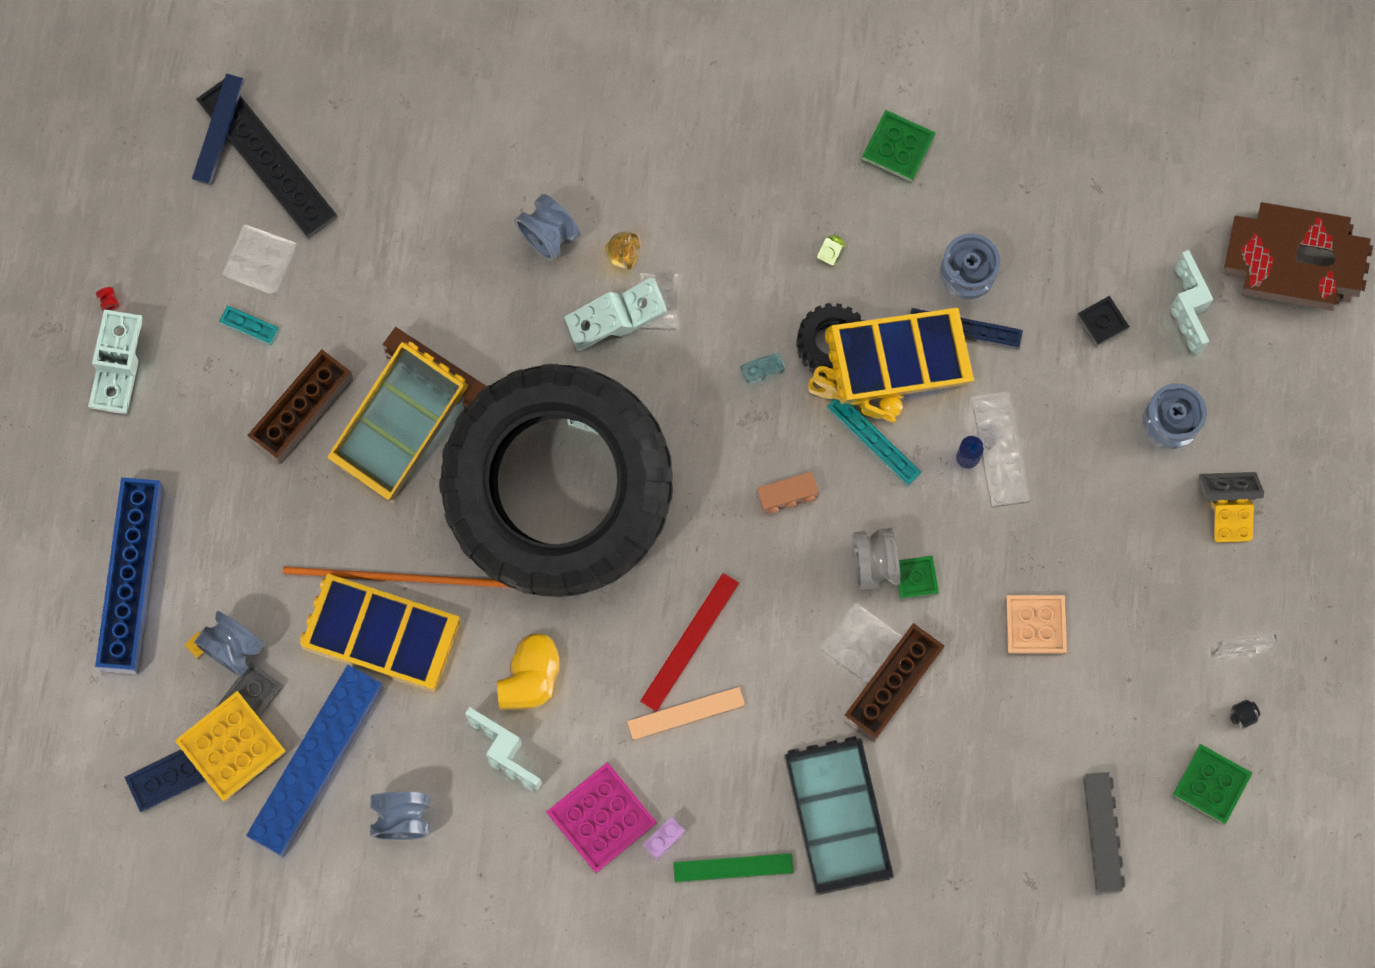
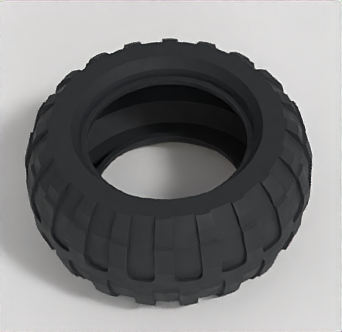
M543 364L542 366L513 371L494 384L488 385L460 413L442 453L443 462L441 478H439V489L442 495L446 522L460 544V548L490 578L526 594L548 597L581 595L598 590L617 581L639 564L654 545L666 523L673 496L672 459L665 437L656 419L641 400L621 383L586 367ZM551 419H570L585 423L591 427L609 447L617 471L615 497L605 518L585 536L562 544H549L538 541L516 527L502 506L498 490L500 464L510 444L527 428Z

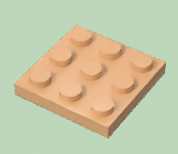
M1065 595L1006 596L1008 654L1067 653Z

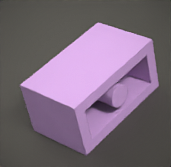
M670 817L643 844V848L658 861L685 834V830Z

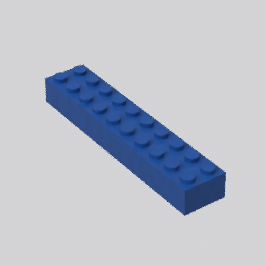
M121 477L95 667L102 672L139 673L163 494V485L160 480Z
M347 664L253 822L246 837L278 856L284 857L384 688L381 682Z

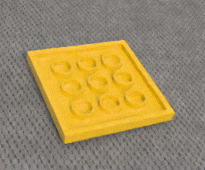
M238 691L175 740L223 802L286 753L285 749Z

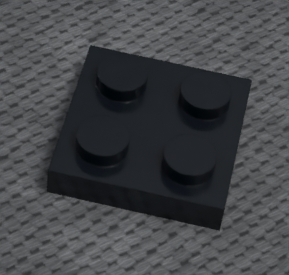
M1110 296L1077 314L1078 319L1096 347L1128 330L1130 327Z

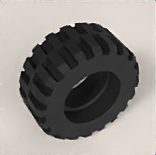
M827 303L824 308L817 306L814 312L810 311L806 314V318L802 320L798 329L796 347H798L797 353L802 358L803 365H808L810 372L814 373L815 369L819 366L834 369L833 363L829 359V354L822 352L817 347L815 337L820 330L832 325L865 321L861 320V315L858 312L855 314L852 312L853 308L847 306L845 309L842 308V304L837 303L836 306H832L831 303ZM867 327L843 330L851 340L850 348L844 353L849 374L854 373L857 367L860 368L866 358L870 343V333L866 329ZM822 372L819 373V376H823V377H824V375H826L825 373H822Z

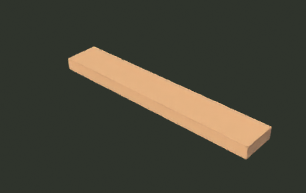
M737 687L627 721L634 741L744 707L745 704L740 688Z

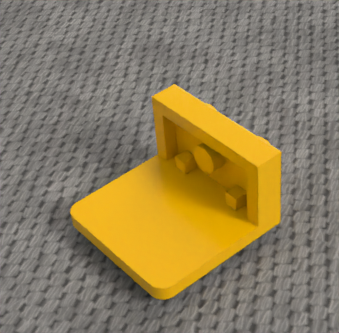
M1251 500L1211 501V507L1215 512L1214 540L1216 542H1242L1253 539L1254 504Z

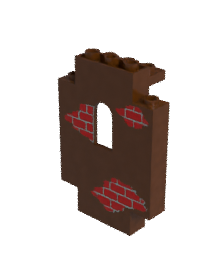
M1261 202L1257 219L1234 216L1223 274L1245 277L1242 295L1333 311L1334 305L1339 304L1340 294L1344 295V302H1350L1352 296L1359 297L1361 291L1365 292L1367 280H1363V277L1369 271L1370 263L1367 262V256L1371 257L1373 245H1370L1371 238L1352 235L1354 224H1350L1351 217ZM1305 246L1331 251L1335 256V261L1330 266L1296 262L1298 247Z

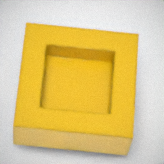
M199 631L184 644L198 660L205 654L194 644V641L200 635Z

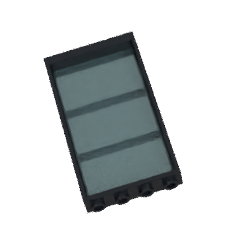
M856 736L846 738L845 742L837 743V740L827 742L826 746L822 747L811 745L806 747L807 750L799 751V749H792L787 751L788 754L784 755V761L815 896L892 880L894 874L862 738L857 739Z

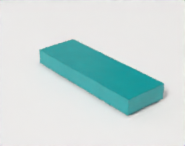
M228 305L219 320L220 324L270 346L279 330L277 326Z

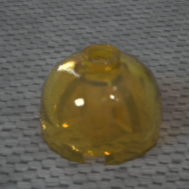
M631 232L615 234L605 247L610 263L624 270H630L635 266L639 256L635 255L636 249H640L638 235Z

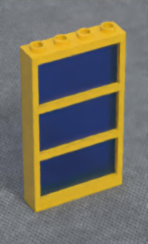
M958 308L832 325L826 329L825 340L829 344V359L833 363V378L837 382V397L840 399L841 404L964 386L974 381Z
M327 573L326 578H323L320 583V589H322L320 595L314 599L313 607L315 608L313 614H309L306 625L308 627L306 633L303 632L300 637L299 643H301L302 649L435 693L461 622L460 616Z

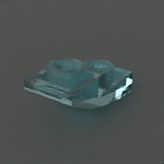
M778 353L753 360L740 367L747 383L763 381L766 376L781 374L785 370Z

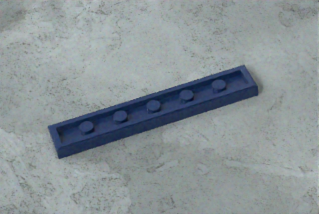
M227 73L225 75L192 179L208 185L212 183L245 82L244 78Z
M912 308L910 314L930 311ZM945 316L917 320L919 330L949 335ZM961 318L965 339L1014 349L1020 348L1023 330ZM909 321L908 327L912 328L911 322Z

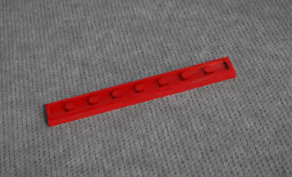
M722 573L640 700L641 704L654 712L658 711L738 587L739 582Z

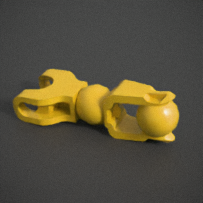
M825 366L816 368L813 377L807 385L809 392L822 398L840 400L837 397L838 387L836 380L833 378V369ZM819 373H825L827 377L819 376ZM815 382L817 385L821 386L822 388L816 389V388L813 386V383ZM850 382L852 394L885 390L884 386L877 383H872L866 389L860 382ZM898 395L881 398L879 408L870 405V400L849 404H860L861 412L866 416L896 423L895 417L902 412L903 405L901 399L904 396Z

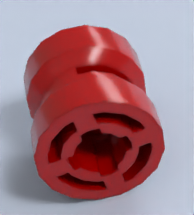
M105 287L96 292V297L101 302L102 312L104 310L113 311L120 306L118 299L115 298L113 287Z

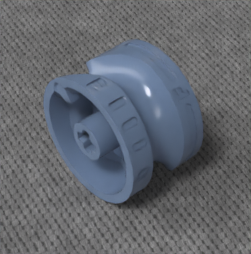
M542 194L534 201L536 207L534 213L527 214L522 212L514 219V222L523 237L539 254L549 261H554L561 254L560 244L573 243L581 236V233L571 216L554 199L546 194Z
M965 234L955 238L947 246L941 263L940 277L944 287L951 294L962 299H976L985 295L992 288L1000 268L999 252L992 241L982 235Z
M1170 384L1160 388L1152 397L1143 415V426L1147 436L1155 444L1163 448L1178 449L1188 445L1193 441L1205 423L1207 415L1205 401L1195 389L1184 384Z
M217 611L215 620L218 624L215 627L206 626L194 641V644L216 662L242 677L249 668L246 665L247 655L259 654L265 644L238 622Z
M387 792L371 795L370 808L378 813V820L375 824L370 825V837L382 840H413L429 837L430 824L423 821L422 813L430 808V795L417 792Z

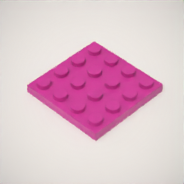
M608 762L546 811L547 815L595 874L657 824L656 820Z

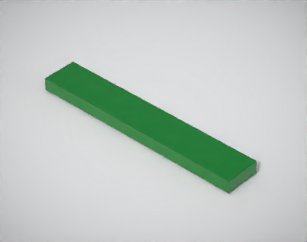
M792 853L673 862L675 883L794 873Z

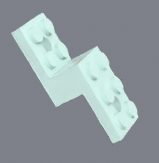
M1187 250L1181 254L1175 266L1177 275L1182 277L1184 281L1185 292L1177 295L1171 306V312L1180 323V331L1188 339L1189 349L1194 351L1195 355L1203 353L1210 341L1197 315L1206 312L1214 299L1190 251Z
M651 277L622 294L608 292L564 318L576 350L582 351L610 335L623 337L668 311L656 280ZM646 298L647 305L645 308H642L641 302ZM589 321L590 328L586 331L584 326Z
M104 310L92 361L96 374L88 405L90 409L127 414L139 363L135 351L143 320L141 315ZM122 327L125 329L121 336L115 335L117 328ZM110 388H115L117 390L116 394L112 397L107 396V391Z
M469 707L465 713L469 725L476 730L481 728L487 737L494 740L486 753L489 765L498 771L500 768L503 769L506 773L505 775L514 781L519 779L523 783L522 786L532 791L535 789L538 791L542 786L541 779L511 761L521 746L520 738Z

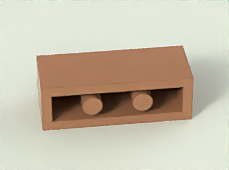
M811 471L758 487L756 494L763 514L768 513L771 515L779 512L781 508L791 509L798 506L797 504L805 502V504L814 502L818 498L819 491Z

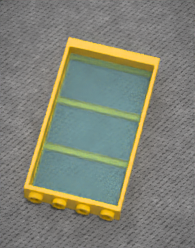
M410 341L408 343L401 342L327 456L328 459L387 500H394L469 386L464 383L466 379L457 373L453 375L448 372L450 370L449 367L442 363L438 365L433 361V356L426 352L422 354L418 351L419 347Z

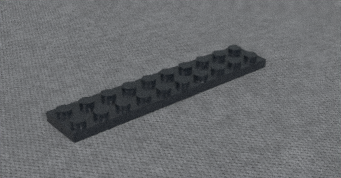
M224 79L196 98V101L210 119L212 118ZM240 96L226 138L308 239L338 216Z

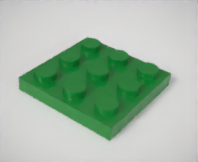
M885 110L861 159L912 182L936 132Z
M1200 744L1172 796L1225 825L1253 773Z

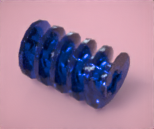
M976 436L965 437L961 441L956 454L958 464L966 469L975 467L979 463L984 451L983 442Z

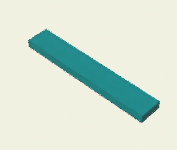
M834 399L827 406V409L907 486L922 473L853 405L849 403L841 404L840 400Z

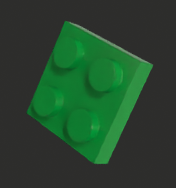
M933 556L899 560L900 584L898 585L900 600L939 594Z

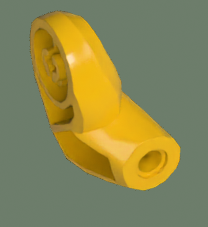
M540 633L530 634L518 643L510 663L511 676L497 680L500 709L540 708L552 699L554 682L559 673L560 659L554 641L547 635Z

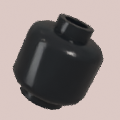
M1244 700L1233 705L1231 708L1232 714L1229 715L1234 725H1238L1240 728H1247L1258 722L1260 710L1255 702Z

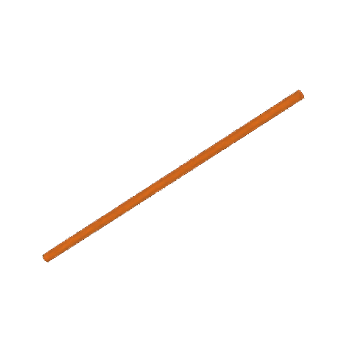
M283 566V574L326 577L328 573L340 578L511 588L494 579Z

